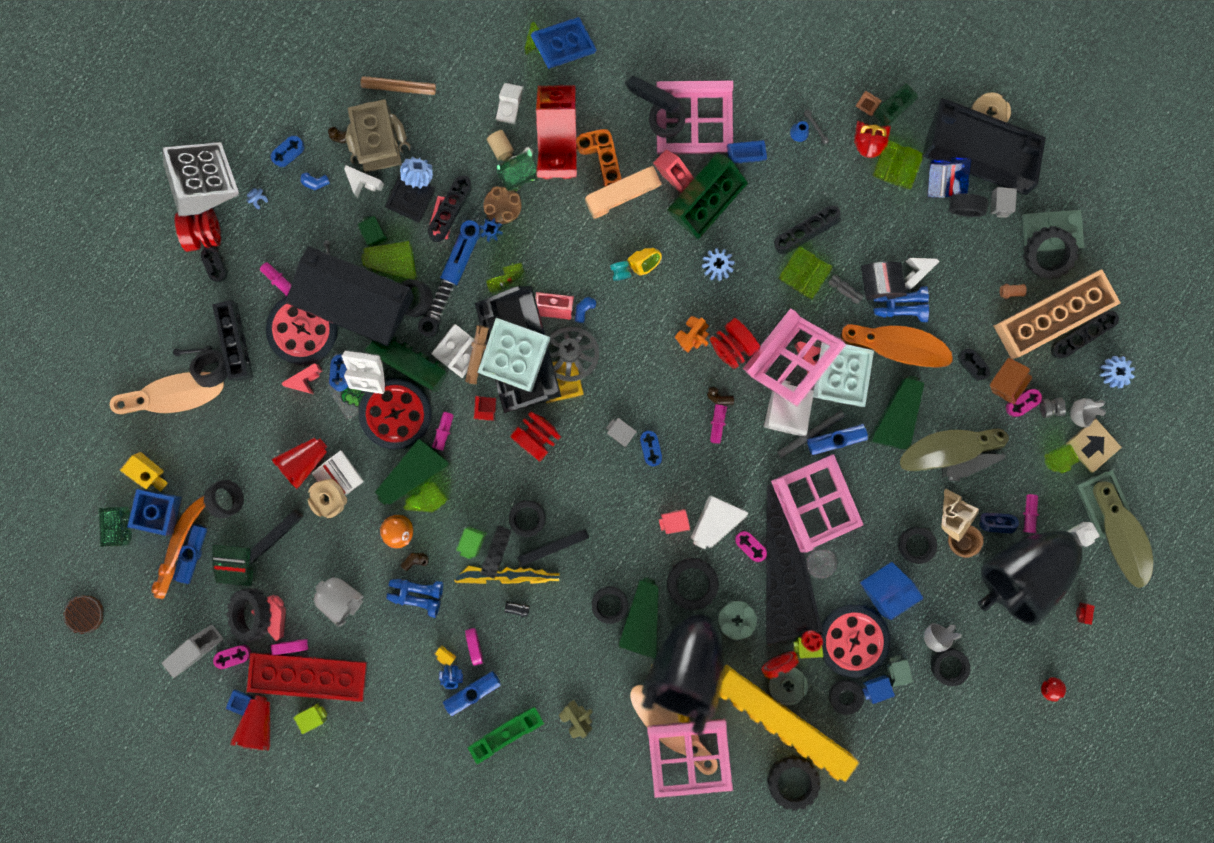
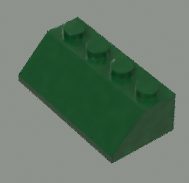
M716 153L667 210L682 227L699 240L747 186L748 182L731 159Z
M393 336L388 347L372 341L365 349L366 352L379 356L383 362L434 392H438L448 375V372L444 371L445 366L437 361L435 364L429 362L430 357L422 352H419L417 355L412 352L413 347L405 342L402 345L397 343L395 336Z

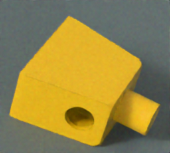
M142 452L132 455L120 469L121 472L145 489L154 486L162 492L168 485V482L160 477L164 471Z

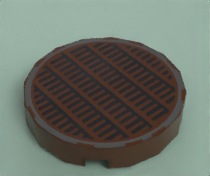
M77 596L71 599L65 606L63 613L64 622L74 633L85 634L93 632L103 622V606L93 596Z

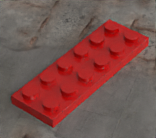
M252 652L250 653L247 692L363 702L367 662Z

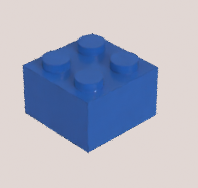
M136 489L128 527L165 536L173 535L182 497L148 489Z

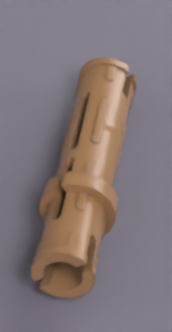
M477 325L474 342L471 343L472 352L465 379L467 383L469 381L471 384H477L479 374L477 372L482 360L483 351L487 346L485 342L489 330L488 327Z

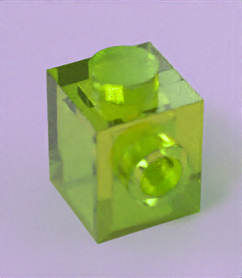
M1071 444L1062 445L1044 455L1046 458L1045 464L1048 469L1052 470V472H1060L1061 474L1071 470L1072 465L1080 462Z

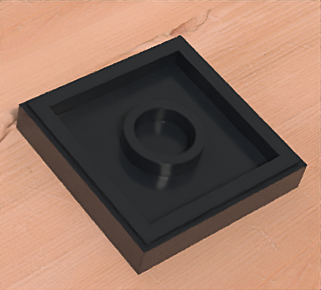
M399 174L385 208L417 223H421L436 189L429 185L422 186L421 189L417 186L413 188L412 185H406L405 181L401 180V175Z

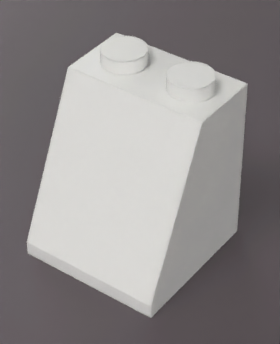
M784 380L782 385L794 392L797 387L790 385V381ZM810 390L798 406L772 391L764 428L798 436L806 435L814 391Z
M709 496L690 538L694 540L693 543L703 549L706 546L711 548L747 516L748 512Z

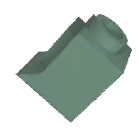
M901 655L889 657L890 660H888L886 667L891 686L896 687L913 683L908 660L901 657Z

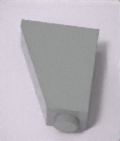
M210 625L189 638L165 659L162 664L170 675L175 678L217 646L224 638L213 625Z

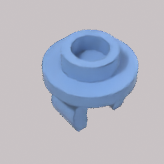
M254 188L247 194L249 197L247 202H253L257 209H260V206L257 204L258 199H263L266 203L268 200L262 194L263 190L261 188L258 190Z

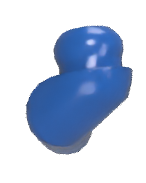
M309 173L301 175V183L312 190H317L330 184L326 175L318 179L310 176Z
M586 297L577 304L575 322L584 323L585 312L596 306L595 299Z

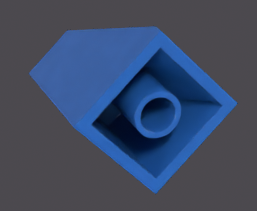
M890 562L859 582L880 615L889 620L923 599L914 583L893 562Z

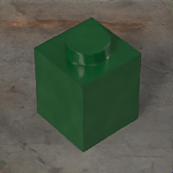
M375 216L364 217L361 219V223L357 224L370 248L388 240Z

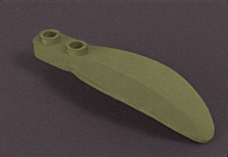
M999 428L981 432L947 430L933 433L909 447L900 459V466L904 470L920 471L960 464L977 457L982 452L1005 447L1009 441V436L1004 430Z
M1098 482L1093 488V494L1104 515L1105 533L1112 554L1127 580L1135 587H1144L1150 581L1153 573V553L1148 537L1134 515L1123 507L1115 487L1110 482ZM1104 488L1108 489L1106 495L1103 493ZM1112 506H1115V507H1116V511H1115V512H1112V510H1111Z

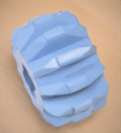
M412 156L411 159H405L400 168L401 180L405 181L406 185H412L413 188L417 186L421 189L422 186H428L433 177L432 165L428 164L427 160H421V158L415 159Z
M715 248V255L712 251H708L709 257L704 256L703 261L706 263L702 264V268H708L704 274L708 275L711 273V280L715 278V275H717L718 281L722 280V275L727 279L729 277L727 272L732 273L734 270L730 266L734 265L735 262L728 261L732 255L728 254L725 256V249L719 254V249ZM716 261H720L719 264L722 262L723 265H721L720 269H717V266L714 267Z
M1112 356L1111 359H1106V365L1100 367L1104 370V373H1101L1100 376L1106 377L1103 383L1110 382L1111 388L1115 386L1123 388L1124 385H1129V379L1135 377L1131 374V371L1135 370L1134 367L1130 368L1132 361H1126L1124 356L1120 358Z

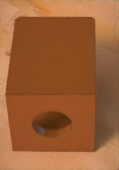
M1008 358L990 383L992 393L1015 404L1032 380V376L1028 374L1030 369Z

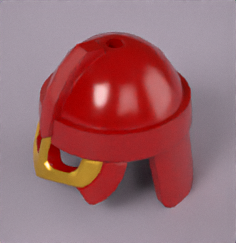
M857 121L854 143L858 152L866 158L879 156L888 146L891 126L868 125Z

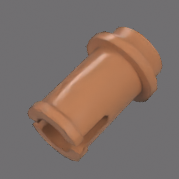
M1004 284V286L1000 287V296L1005 299L1017 296L1024 297L1026 295V286L1024 284Z

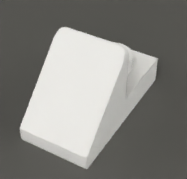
M504 83L499 94L500 103L496 116L497 121L515 124L523 87Z
M345 166V172L356 197L359 196L364 184L365 188L373 192L376 189L382 191L384 184L381 180Z
M909 258L906 260V263L914 270L904 278L906 280V290L908 291L913 288L939 261L926 258Z

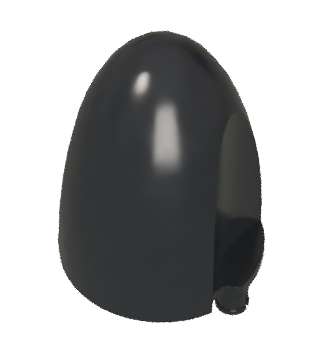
M1047 531L1025 538L1006 548L981 567V575L989 593L977 602L978 605L982 604L980 608L986 612L998 602L1019 621L1032 626L1037 625L1059 603L1072 585L1082 562L1083 549L1080 540L1074 534L1067 531Z
M702 614L690 616L670 633L657 654L642 686L644 699L641 706L643 708L653 710L654 704L668 711L693 717L695 721L691 731L698 735L704 734L707 719L715 715L724 670V650L718 626L709 616Z

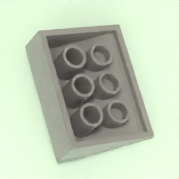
M221 142L162 147L163 164L179 216L200 214L239 195Z

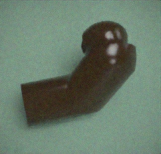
M336 127L328 129L331 140L346 143L345 136L347 131L337 130Z
M713 386L708 389V399L715 404L734 405L733 395L721 396L718 394V388Z
M413 552L400 566L405 571H408L414 564L426 566L429 563V558L424 553Z

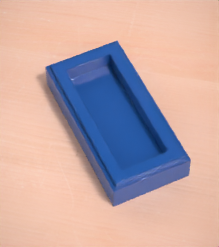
M764 140L730 143L727 145L728 158L734 164L767 160Z

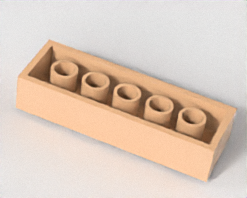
M1101 269L994 325V328L1011 359H1014L1120 304V301Z

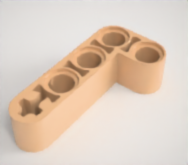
M651 166L585 197V202L593 219L607 214L609 209L656 189L662 184L654 166Z

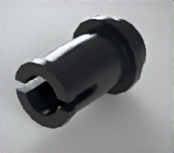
M506 602L505 613L520 615L521 618H524V616L528 617L530 606L527 603Z

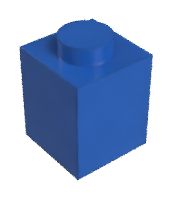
M885 675L863 682L864 688L862 691L866 700L869 699L872 704L895 696L889 678Z

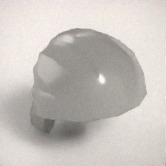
M1087 398L1074 401L1070 409L1072 421L1080 427H1089L1096 415L1104 416L1106 414L1105 409L1100 408L1104 406L1105 401L1099 400L1094 402L1092 399Z
M933 623L924 631V641L927 647L933 651L942 652L949 649L953 644V640L960 639L962 634L953 633L956 630L955 625H950L946 629L939 624Z

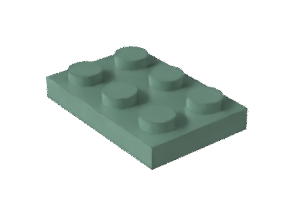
M1081 210L1022 215L1025 246L1028 243L1026 242L1027 239L1031 238L1035 231H1040V228L1055 226L1069 232L1076 239V245H1078L1079 249L1084 248ZM1050 238L1039 246L1037 252L1065 250V245L1059 238Z
M1113 470L1075 485L1089 519L1100 535L1098 538L1106 537L1104 515L1093 494V488L1098 482H1110L1115 487L1123 507L1130 511ZM1104 488L1103 493L1105 495L1108 493L1107 488ZM1112 506V508H1111L1112 512H1115V511H1116V507H1115V506Z

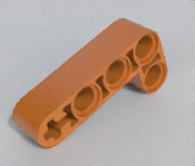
M606 129L580 134L576 139L577 150L583 155L597 153L604 186L606 187L622 180L611 133ZM605 136L608 138V142L602 144L598 139ZM586 140L590 145L587 148H583L580 146V143ZM605 155H611L613 159L610 162H605L602 158ZM609 173H614L617 178L614 181H610L606 176Z

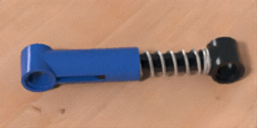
M468 220L461 225L460 234L440 277L442 284L438 287L439 291L435 293L436 298L433 299V305H431L427 315L418 323V330L425 337L432 338L438 334L440 315H443L442 310L445 309V303H448L447 299L450 297V292L453 291L452 287L453 285L458 286L476 242L481 237V230L474 221ZM470 227L476 229L475 234L472 236L466 234V230ZM427 323L433 324V330L430 332H425L424 326Z

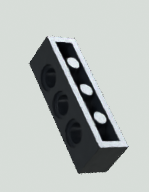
M229 300L212 304L228 380L239 381L254 377L238 303Z

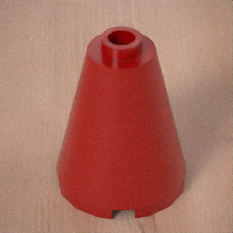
M313 438L274 457L272 462L279 468L293 487L298 489L327 453L325 450L327 446L320 438L318 440Z
M255 696V700L250 699L230 745L236 746L237 743V745L245 748L270 750V702H266V697Z

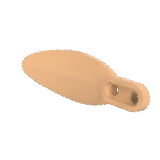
M190 372L175 374L148 384L141 391L114 396L110 401V408L117 414H127L142 410L155 413H175L191 410L217 397L224 388V381L217 386L208 388L198 385ZM201 372V373H200V375L210 374V372ZM141 397L144 399L143 404L138 403V399ZM123 401L124 407L119 408V403Z
M643 685L633 687L630 693L633 707L647 728L648 725L680 723L677 713L668 711L654 704L653 710L643 708L641 706L644 699L642 694ZM698 734L691 735L692 747L696 746L698 748V751L693 753V757L712 755L700 742ZM684 736L659 738L663 744L673 751L686 755ZM716 759L694 761V765L705 775H711L717 770L718 764ZM710 761L712 765L710 767H706L704 765V762Z

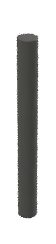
M840 410L808 431L806 435L799 437L779 450L777 453L780 458H783L807 442V439L815 437L844 418V413Z

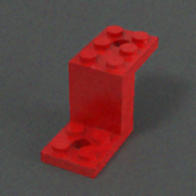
M576 85L538 86L536 103L538 140L537 178L551 179L553 177L570 179L576 177Z

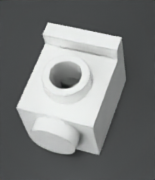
M1082 522L1067 531L1074 534L1080 540L1081 545L1085 547L1093 544L1095 539L1100 536L1091 522Z

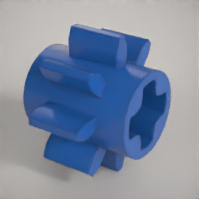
M495 218L489 222L485 219V225L479 226L481 230H484L480 235L481 237L487 236V242H490L491 239L498 241V235H503V232L499 230L502 224L496 225ZM492 227L495 233L491 234L488 228Z
M456 665L445 666L444 671H439L440 684H444L446 689L457 688L458 683H463L462 670H459Z

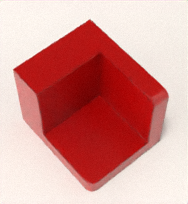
M476 396L474 419L495 421L496 398Z

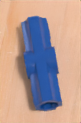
M864 424L807 439L808 448L811 455H816L868 440V434ZM836 434L842 438L839 445L833 442V437Z
M192 524L188 530L184 545L179 552V560L173 576L175 581L190 584L197 561L202 555L201 548L208 529L205 526ZM189 548L194 553L192 558H189L187 555Z
M491 671L443 701L445 709L452 717L501 686L500 680L494 671ZM474 689L477 692V697H469L467 691Z

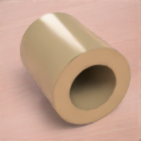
M503 130L491 134L486 139L497 160L506 161L513 156L514 149Z

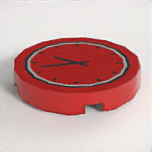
M786 652L766 662L761 670L766 678H775L779 676L778 673L781 671L787 673L792 670L799 660L795 652Z

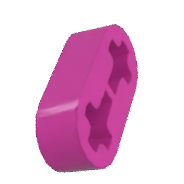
M1036 389L1026 390L1014 404H1022L1018 408L1019 412L1012 411L1014 406L1010 402L1007 403L1006 411L1012 417H1019L1037 406L1042 400V395ZM1029 394H1035L1034 401L1026 403L1025 400L1030 397Z
M740 531L736 534L735 543L750 559L755 562H761L766 558V549L750 533ZM741 535L748 536L747 541L750 543L749 546H747L745 543H739L741 541V539L739 538ZM752 547L757 550L761 548L762 556L760 558L758 556L753 557L755 553L751 550Z
M476 629L465 630L473 666L483 664V656Z
M307 639L271 644L272 655L308 649Z
M243 644L223 650L214 656L213 663L218 669H225L243 663L250 658L251 649ZM240 649L246 652L243 658L242 656L236 658L234 654L240 652ZM222 656H230V659L225 662V665L223 662H219V659L222 658Z

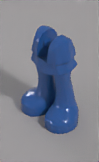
M927 286L920 287L917 292L907 293V296L890 300L884 296L873 300L874 302H887V308L874 309V314L885 318L886 316L913 315L917 316L920 322H928V304L895 306V303L901 302L928 303L929 293Z
M402 579L389 581L388 586L401 590L400 595L387 593L386 599L395 604L399 603L402 606L406 604L424 608L430 617H437L441 600L409 595V593H420L440 599L443 593V582L436 581L433 585H422L409 582L408 580L402 581Z

